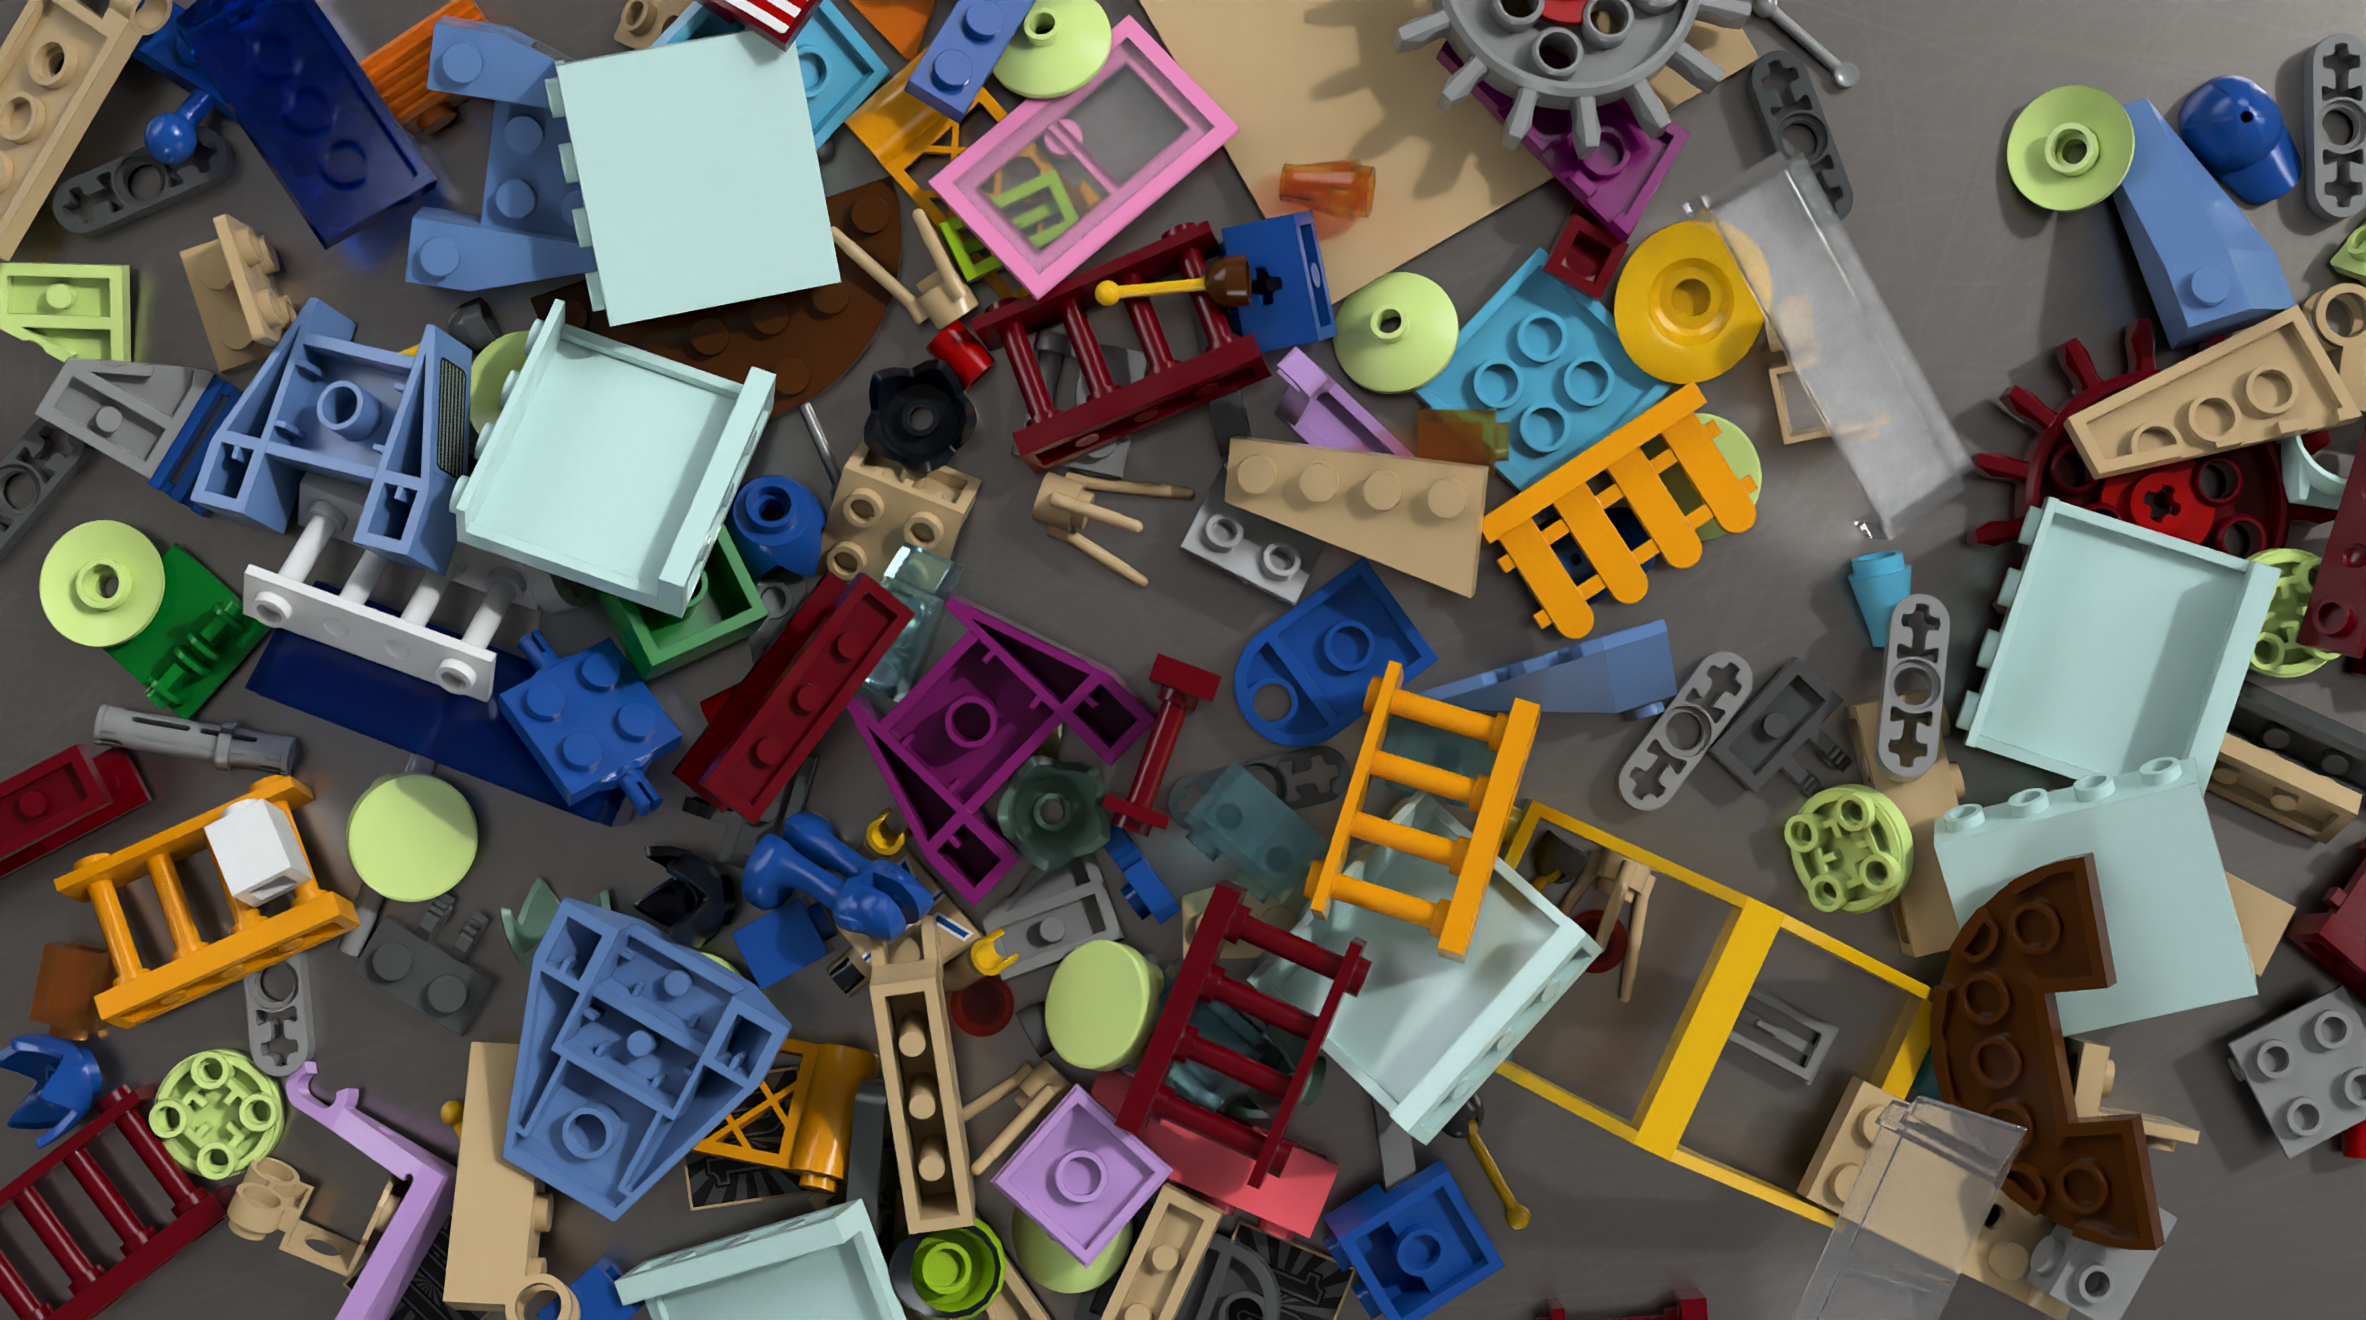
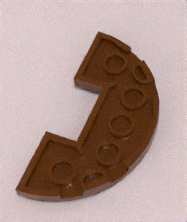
M892 176L826 197L830 226L841 230L850 240L854 241L890 275L898 280L900 262L903 256V225L900 203ZM835 242L834 247L841 282L688 311L676 316L668 315L610 327L606 310L593 312L586 279L530 298L538 319L545 321L555 299L565 301L566 324L743 385L752 366L776 374L774 404L768 421L798 410L800 406L819 398L845 377L844 374L857 362L867 347L872 345L885 322L894 299L884 287L852 260Z
M2094 853L2069 856L2047 863L2014 879L1998 891L1988 902L1979 907L1961 928L1949 948L1952 953L1945 967L1941 984L1937 985L1934 991L1930 1031L1933 1068L1942 1101L1960 1140L1965 1147L1969 1145L1973 1147L1979 1158L1995 1175L1992 1182L2012 1201L2033 1216L2040 1213L2059 1225L2073 1230L2072 1236L2103 1246L2128 1250H2157L2165 1244L2141 1113L2092 1117L2077 1116L2055 993L2109 988L2117 983Z

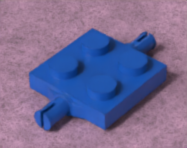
M540 630L532 631L531 637L529 634H526L520 639L517 647L524 653L537 672L530 679L499 694L498 708L570 807L596 792L621 788L638 811L639 816L648 815L649 809L651 812L655 811L662 804L663 798L658 795L643 773L653 761L679 748L682 738L680 731L611 637L576 655L559 658Z

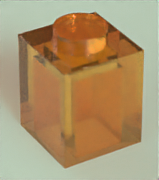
M1420 407L1417 409V458L1489 466L1488 475H1495L1497 461H1509L1510 422H1497L1498 408Z
M66 940L44 944L29 1020L50 1024L48 1034L71 1040H88L89 1032L93 1033L111 1028L112 1024L101 1020L93 997L114 988L112 982L117 978L108 949Z

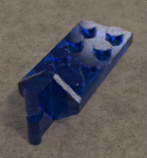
M196 0L175 19L177 33L325 250L436 188L437 178L315 0Z

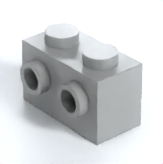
M2158 1206L2165 1241L2178 1218ZM2057 1223L2051 1235L2044 1237L2034 1249L2030 1260L2031 1270L2025 1280L2092 1320H2120L2161 1247L2157 1250H2128L2103 1246L2072 1236L2073 1230Z

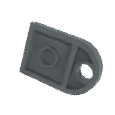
M1143 1205L1132 1217V1243L1128 1256L1120 1270L1107 1283L1094 1290L1082 1293L1073 1319H1101L1152 1210L1151 1207ZM1215 1233L1175 1320H1229V1308L1232 1302L1238 1298H1249L1255 1301L1262 1310L1263 1320H1279L1281 1314V1293L1277 1279L1268 1263L1250 1247Z

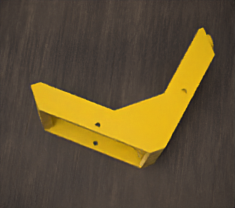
M1525 798L1521 809L1513 806L1502 840L1504 845L1498 855L1513 870L1516 869L1539 819L1685 884L1732 908L1632 1121L1587 1101L1507 1059H1504L1494 1072L1670 1162L1843 1232L1849 1218L1809 1199L1699 1154L1678 1143L1779 929L1910 994L1869 1081L1870 1084L1902 1100H1905L1930 1047L1931 1011L1935 990L1779 910L1535 800Z

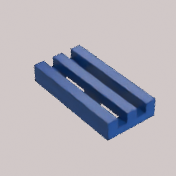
M214 375L147 484L166 493L178 503L191 508L198 515L208 518L211 511L191 501V491L197 481L212 437L244 391ZM225 395L228 397L227 402L177 484L172 482L222 397Z

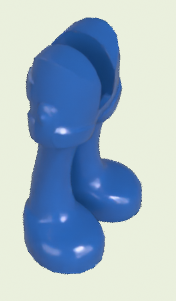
M811 812L794 813L786 819L783 827V839L772 833H768L760 839L747 861L742 879L743 897L748 903L763 911L779 908L788 900L794 889L800 890L832 910L833 919L840 928L849 932L862 933L889 944L905 932L906 924L917 923L931 911L934 905L931 893L907 870L888 860L881 859L873 862L838 840L836 830L827 819ZM832 868L846 877L847 881L826 870Z

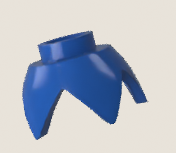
M767 474L754 477L739 486L723 523L752 581H754L777 565L793 573L812 577L817 569L821 554V530L826 525L828 516L823 505L805 485L783 475ZM767 509H777L784 515L777 521H765L760 517Z
M22 1034L11 1038V1045L0 1051V1068L33 1078L35 1083L17 1110L12 1114L7 1126L10 1128L35 1130L52 1128L36 1139L39 1150L68 1133L82 1120L91 1108L93 1097L100 1094L102 1080L96 1059L88 1048H77L71 1041L53 1035Z

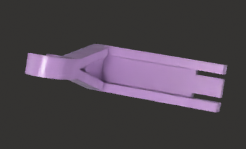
M1296 346L1277 365L1280 368L1277 374L1289 385V388L1279 403L1275 415L1304 443L1415 457L1321 367L1317 366Z
M306 1061L300 1069L289 1074L287 1078L286 1093L291 1104L335 1132L401 1180H408L411 1175L413 1176L410 1188L335 1320H390L453 1208L457 1168L357 1110L355 1107L359 1097L358 1089L346 1088L337 1091L336 1099L331 1106H327L313 1097L309 1092V1082L313 1076L318 1074L316 1062Z

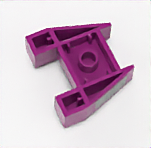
M955 594L943 605L969 629L963 637L886 716L862 693L852 698L846 707L926 860L975 906L1022 857L1018 848L1003 835L1000 826L980 806L1063 721L1111 767L1155 722L1158 713L1112 668L976 602Z

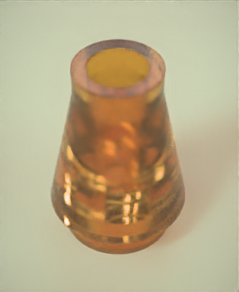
M1359 158L1299 165L1285 163L1281 173L1279 198L1281 202L1295 203L1352 223L1355 217H1370L1375 193L1376 170L1373 166L1361 165Z

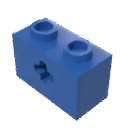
M1313 210L1221 229L1224 242H1221L1219 245V259L1226 256L1247 254L1251 272L1252 305L1232 308V324L1235 335H1239L1242 338L1252 333L1262 352L1317 342L1338 336ZM1280 276L1282 289L1268 291L1266 278Z

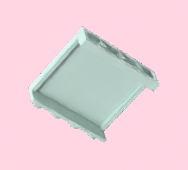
M751 29L566 63L564 60L554 61L557 77L544 79L552 118H566L570 143L559 144L558 148L566 184L579 182L584 207L572 209L579 248L592 246L597 271L585 273L593 312L606 310L610 327L841 282L796 41L793 42L787 52H784Z
M555 299L546 320L537 318L531 326L524 349V354L528 358L521 372L512 370L504 383L500 396V406L503 407V410L496 424L487 422L479 435L474 455L478 462L471 477L461 475L454 487L449 503V512L456 514L457 541L682 618L772 412L776 374L752 366L744 385L566 324L565 301Z
M2045 497L2042 508L2030 505L2018 538V543L2028 545L2021 570L2009 567L1997 600L1998 605L2008 607L1999 632L1991 629L1987 630L1976 662V666L1987 669L1979 693L1967 690L1957 717L1955 727L1966 730L1962 742L1967 746L1981 748L2075 780L2094 773H2109L2112 776L2138 771L2143 764L2162 757H2175L2179 761L2194 757L2199 784L2204 797L2282 569L2257 561L2245 560L2061 502L2054 497Z
M2175 757L2157 758L2143 764L2138 771L2112 776L2109 773H2094L2080 778L2071 787L2050 792L2042 788L2027 789L2011 796L2008 802L1983 808L1979 804H1964L1950 809L1943 817L1935 819L1934 848L1960 930L1979 907L1983 906L2014 879L2062 858L2090 852L2094 853L2117 983L2104 989L2055 993L2063 1037L2258 995L2254 964L2248 943L2245 944L2199 784L2194 757L2180 761Z
M1419 789L1412 797H1406L1399 801L1392 808L1386 819L1458 841L1460 835L1471 838L1473 834L1445 810L1428 792ZM1374 843L1357 848L1346 860L1342 871L1343 875L1437 904L1440 898L1452 901L1459 876L1449 873L1450 866ZM1497 856L1464 964L1438 955L1437 946L1439 938L1429 936V928L1333 899L1327 921L1314 918L1310 909L1312 899H1310L1299 915V922L1290 931L1294 935L1342 956H1345L1350 942L1355 937L1368 941L1361 957L1372 961L1370 970L1357 998L1345 993L1322 1049L1390 1113L1389 1116L1426 1146L1603 951L1581 927L1565 916L1499 856ZM1265 950L1256 962V970L1247 979L1259 991L1318 1017L1334 982L1327 977Z
M862 1198L645 1260L614 1281L623 1306L645 1300L652 1320H907L900 1300L893 1291L889 1271Z

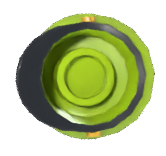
M975 1217L974 1226L910 1235L906 1225L897 1235L891 1247L888 1269L894 1293L902 1305L918 1318L923 1320H967L990 1307L1002 1289L1007 1264L1001 1241L988 1224Z

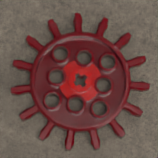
M2151 319L2136 320L2127 324L2125 346L2128 357V374L2105 381L2098 375L2089 352L2077 337L2055 347L2060 365L2072 382L2076 395L2053 411L2033 392L2018 385L2006 388L1999 397L2000 401L2011 414L2026 422L2037 433L2032 439L2023 461L1999 452H1985L1972 455L1968 465L1970 470L1986 478L2003 479L2016 484L2015 519L2011 521H1988L1967 531L1968 545L1993 547L2010 540H2018L2030 505L2042 508L2045 497L2049 496L2057 498L2064 503L2229 555L2231 554L2226 549L2224 537L2229 526L2236 523L2247 531L2250 538L2249 549L2242 559H2246L2263 550L2285 548L2291 522L2318 525L2335 520L2338 510L2289 503L2282 480L2281 443L2276 444V441L2094 480L2084 463L2085 477L2078 487H2071L2062 481L2058 473V463L2066 452L2077 455L2083 461L2063 425L2066 419L2163 371L2157 370L2156 338ZM2226 335L2195 344L2191 356L2224 341ZM2327 430L2301 435L2303 446L2310 456L2331 442ZM2208 464L2218 467L2226 479L2225 491L2218 499L2211 498L2205 494L2200 484L2201 473ZM2156 494L2153 504L2162 509L2161 515L2149 518L2152 508L2148 504L2143 503L2144 496ZM2020 543L2025 557L2028 545ZM1997 598L1992 605L1999 615L2006 614L2008 607L1998 605Z

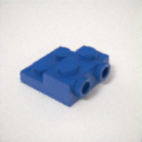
M1441 1159L1387 1193L1383 1191L1379 1183H1376L1324 1216L1333 1233L1322 1240L1342 1273L1353 1266L1362 1280L1353 1285L1352 1289L1371 1320L1382 1313L1386 1320H1421L1505 1267Z

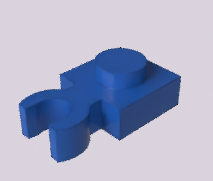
M1111 824V838L1103 847L1129 882L1120 891L1141 920L1153 914L1161 925L1179 912L1181 906L1126 831Z

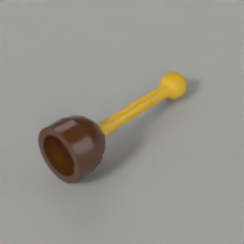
M1247 254L1232 255L1218 259L1207 269L1204 278L1118 286L1113 281L1105 280L1097 285L1095 297L1101 305L1112 306L1121 298L1206 291L1210 298L1220 306L1231 308L1251 306L1252 282Z

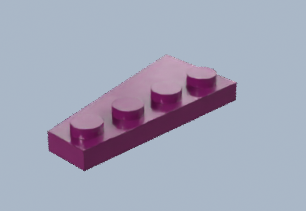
M1446 40L1436 59L1453 75L1465 64ZM1544 46L1539 49L1541 59L1549 67L1564 69L1570 66L1569 58L1551 46ZM1482 80L1470 93L1503 125L1511 111L1513 98L1494 89ZM1622 98L1613 103L1596 107L1601 128L1599 147L1592 158L1578 159L1572 140L1570 111L1535 106L1531 128L1521 143L1623 244L1691 132L1671 121L1665 133L1652 141L1638 124L1628 103Z

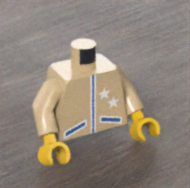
M890 807L885 808L869 824L866 830V838L856 852L872 862L884 859L898 864L916 877L931 893L934 905L931 911L924 917L935 916L943 961L942 982L944 993L961 991L985 976L999 974L1019 959L1017 953L1009 958H1003L998 955L994 948V940L1005 933L1004 930L998 928L987 935L912 848L908 844L904 845L913 835L910 827L908 826L902 834H896L888 828L886 818L893 809ZM921 919L917 923L906 924L905 932L891 944L888 943L891 964L924 960ZM836 924V927L852 946L828 966L826 971L838 987L847 996L852 997L870 982L872 961L869 936L862 933L849 932Z

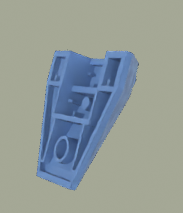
M569 897L563 898L533 956L502 1157L615 1222L764 1082L793 1026L754 983L693 948L674 940L670 935L644 920Z

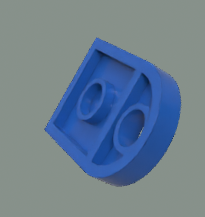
M1363 556L1263 629L1247 644L1235 670V698L1246 722L1265 739L1288 747L1314 746L1331 739L1365 714L1363 712V705L1373 675L1384 678L1389 660L1402 663L1404 673L1402 686H1404L1438 661L1439 658ZM1265 684H1278L1289 693L1291 699L1290 709L1287 715L1278 721H1266L1254 709V695Z

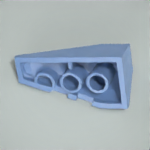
M2145 98L2122 105L2133 126L2135 149L2129 171L2121 184L2112 193V196L2172 351L2252 327L2295 306L2296 304L2275 251L2150 101Z
M1660 619L1415 694L1464 709L1477 711H1511L1515 697L1540 704L1541 712L1615 714L1625 711L1628 722L1664 712L1665 708L1662 699L1678 695L1668 630L1664 619Z

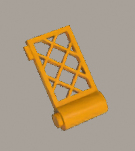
M930 43L847 117L843 123L940 230L939 224L955 217V214L948 207L947 218L930 200L940 199L934 191L921 190L905 170L924 153L951 155L952 162L969 147H958L959 124L904 91L910 76L931 45ZM982 87L966 113L967 115L980 104L997 124L1008 115L984 87ZM952 129L951 146L934 145ZM1034 143L1015 158L1029 159L1040 171V176L1055 170L1074 210L1082 219L1102 203V200L1085 181L1081 182L1074 189ZM1002 170L995 175L994 194H986L990 200L1001 195ZM1045 191L1039 194V197H1033L1020 204L1038 205L1040 207L1054 199L1046 197ZM1045 220L1037 224V234L1044 232ZM960 232L958 233L963 243L972 239L965 238ZM978 252L969 256L973 265L984 260ZM997 271L983 277L1001 299L1008 297H1018L1021 299L1030 295L1024 287L1017 293H1014L1000 278Z
M786 1038L779 1053L802 1057L797 1080L773 1095L764 1080L759 1087L767 1100L736 1120L730 1113L725 1118L728 1125L708 1138L703 1139L690 1152L794 1173L801 1176L799 1187L817 1193L836 1195L839 1185H848L853 1110L856 1093L863 1079L877 1080L881 1058L871 1052L850 1046L829 1043L815 1044ZM792 1097L787 1117L780 1104ZM772 1109H774L785 1127L779 1154L753 1149L741 1130ZM735 1134L742 1147L722 1142Z

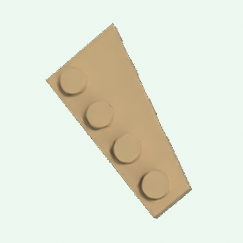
M1237 435L1230 438L1224 502L1468 598H1472L1475 595L1489 466Z

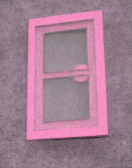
M1130 14L1111 29L1112 45L1110 54L1105 65L1092 81L1079 90L1065 96L1050 99L1028 98L928 181V185L934 193L1037 301L1240 131L1236 123Z

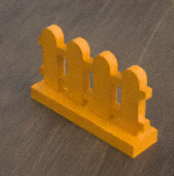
M1694 381L1673 392L1484 515L1481 543L1483 546H1486L1495 540L1499 541L1506 554L1497 559L1496 562L1504 574L1516 567L1542 607L1540 611L1532 615L1540 629L1552 623L1561 636L1568 639L1582 638L1591 631L1594 624V614L1586 600L1604 588L1619 603L1631 604L1638 602L1645 596L1648 590V579L1640 566L1641 564L1660 553L1669 566L1676 569L1689 568L1695 565L1702 555V543L1694 531L1696 528L1712 518L1723 531L1730 534L1745 532L1754 524L1756 508L1748 495L1758 489L1750 475L1738 480L1712 439L1722 433L1715 420L1713 419L1702 425L1694 413L1695 410L1707 403V400ZM1659 434L1668 449L1648 460L1640 446ZM1676 462L1704 503L1686 516H1684L1658 474ZM1606 470L1614 484L1594 496L1586 481L1601 471ZM1621 498L1625 499L1650 538L1632 551L1629 550L1604 509ZM1552 505L1560 519L1540 531L1532 516ZM1567 533L1571 534L1596 573L1578 586L1575 585L1550 546Z

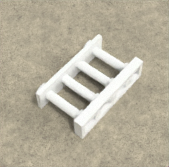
M306 472L300 482L298 525L306 528L278 574L249 564L244 572L243 614L257 619L266 626L283 628L440 685L451 693L465 694L488 702L493 690L497 653L486 650L511 603H516L535 611L539 607L533 597L523 563L457 541L446 575L442 576L426 571L400 618L364 605L389 563L386 559L367 549L339 596L304 584V580L330 538L334 537L361 547L352 542L370 490V487ZM451 581L487 593L461 640L425 628Z

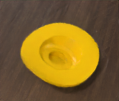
M1687 220L1673 223L1651 234L1631 254L1617 283L1614 300L1615 325L1626 353L1644 372L1657 379L1676 384L1708 381L1731 369L1752 347L1764 322V314H1766L1768 303V286L1763 264L1757 252L1745 238L1729 227L1716 222Z

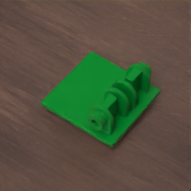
M175 543L161 558L165 573V589L161 605L153 620L141 633L131 640L116 646L101 648L147 688L144 694L161 709H165L168 706L180 718L190 719L271 627L262 624L255 618L244 615L243 601L178 543Z

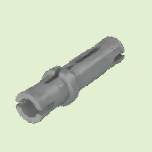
M102 704L98 710L93 733L95 745L122 747L176 758L199 760L215 764L216 770L230 772L235 767L264 771L286 777L291 773L296 751V737L241 729L238 722L225 720L222 725L190 721L189 719L125 710L124 708Z

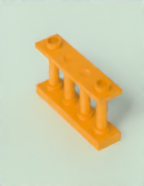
M1389 660L1384 678L1373 675L1364 700L1363 712L1371 714V719L1325 862L1314 859L1306 880L1303 897L1312 899L1311 912L1314 918L1327 921L1333 899L1429 928V936L1439 938L1437 946L1438 955L1464 964L1539 725L1541 705L1515 697L1510 715L1498 712L1496 718L1401 690L1404 680L1402 663ZM1392 714L1487 742L1488 750L1498 752L1491 776L1479 774L1478 778L1474 779L1381 751ZM1372 777H1380L1469 804L1468 811L1479 814L1472 837L1467 838L1460 835L1458 841L1361 812ZM1353 837L1450 866L1449 873L1459 876L1452 901L1440 898L1437 904L1343 875L1342 871Z
M283 775L265 777L250 785L248 794L113 854L98 853L82 858L73 864L72 872L53 880L57 892L81 903L91 900L117 978L112 982L114 988L93 996L102 1021L128 1030L361 926L353 902L333 891L320 890L291 813L292 810L315 800L309 787L290 775L286 777ZM263 798L285 812L313 877V880L292 890L295 899L290 902L291 909L271 918L261 916L258 907L254 908L231 895L203 828L221 819L222 811L228 806L245 799L259 800ZM206 848L209 849L235 922V926L231 928L232 935L213 944L202 942L174 865L175 862ZM148 874L152 880L176 948V952L171 956L172 962L152 971L142 968L115 890Z

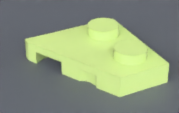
M1 261L0 329L22 341L29 340L43 347L47 354L64 363L68 357L131 362L130 265Z

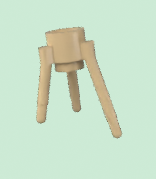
M915 202L914 204L917 209L912 213L913 219L937 267L936 271L915 284L922 294L918 298L910 293L841 230L834 226L831 227L833 241L904 305L917 325L930 318L936 329L940 330L980 304L959 271L942 232Z
M1068 469L1065 477L1048 472L1039 489L1033 508L1032 519L1048 524L1047 536L1067 542L1140 588L1146 587L1148 585V578L1072 529V527L1083 530L1089 518L1134 533H1139L1143 529V524L1139 520L1094 505L1095 494L1085 490L1192 500L1195 497V491L1192 488L1171 486L1169 484L1089 476L1072 469Z
M1604 849L1603 854L1591 851L1590 859L1586 863L1583 872L1557 908L1568 917L1595 878H1599L1595 890L1610 896L1595 938V942L1603 949L1601 952L1603 953L1615 927L1623 902L1631 904L1634 898L1618 995L1621 1002L1627 1003L1632 995L1648 899L1656 877L1650 875L1651 869L1610 850Z
M1046 1058L1034 1069L1025 1062L1010 1078L962 1107L965 1123L1019 1088L1022 1090L1013 1100L1023 1110L972 1164V1174H982L1033 1120L1039 1125L1073 1087Z

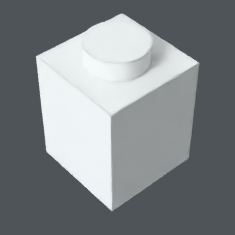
M263 798L259 800L245 799L236 802L222 811L221 819L203 827L231 895L254 908L313 880L285 812Z

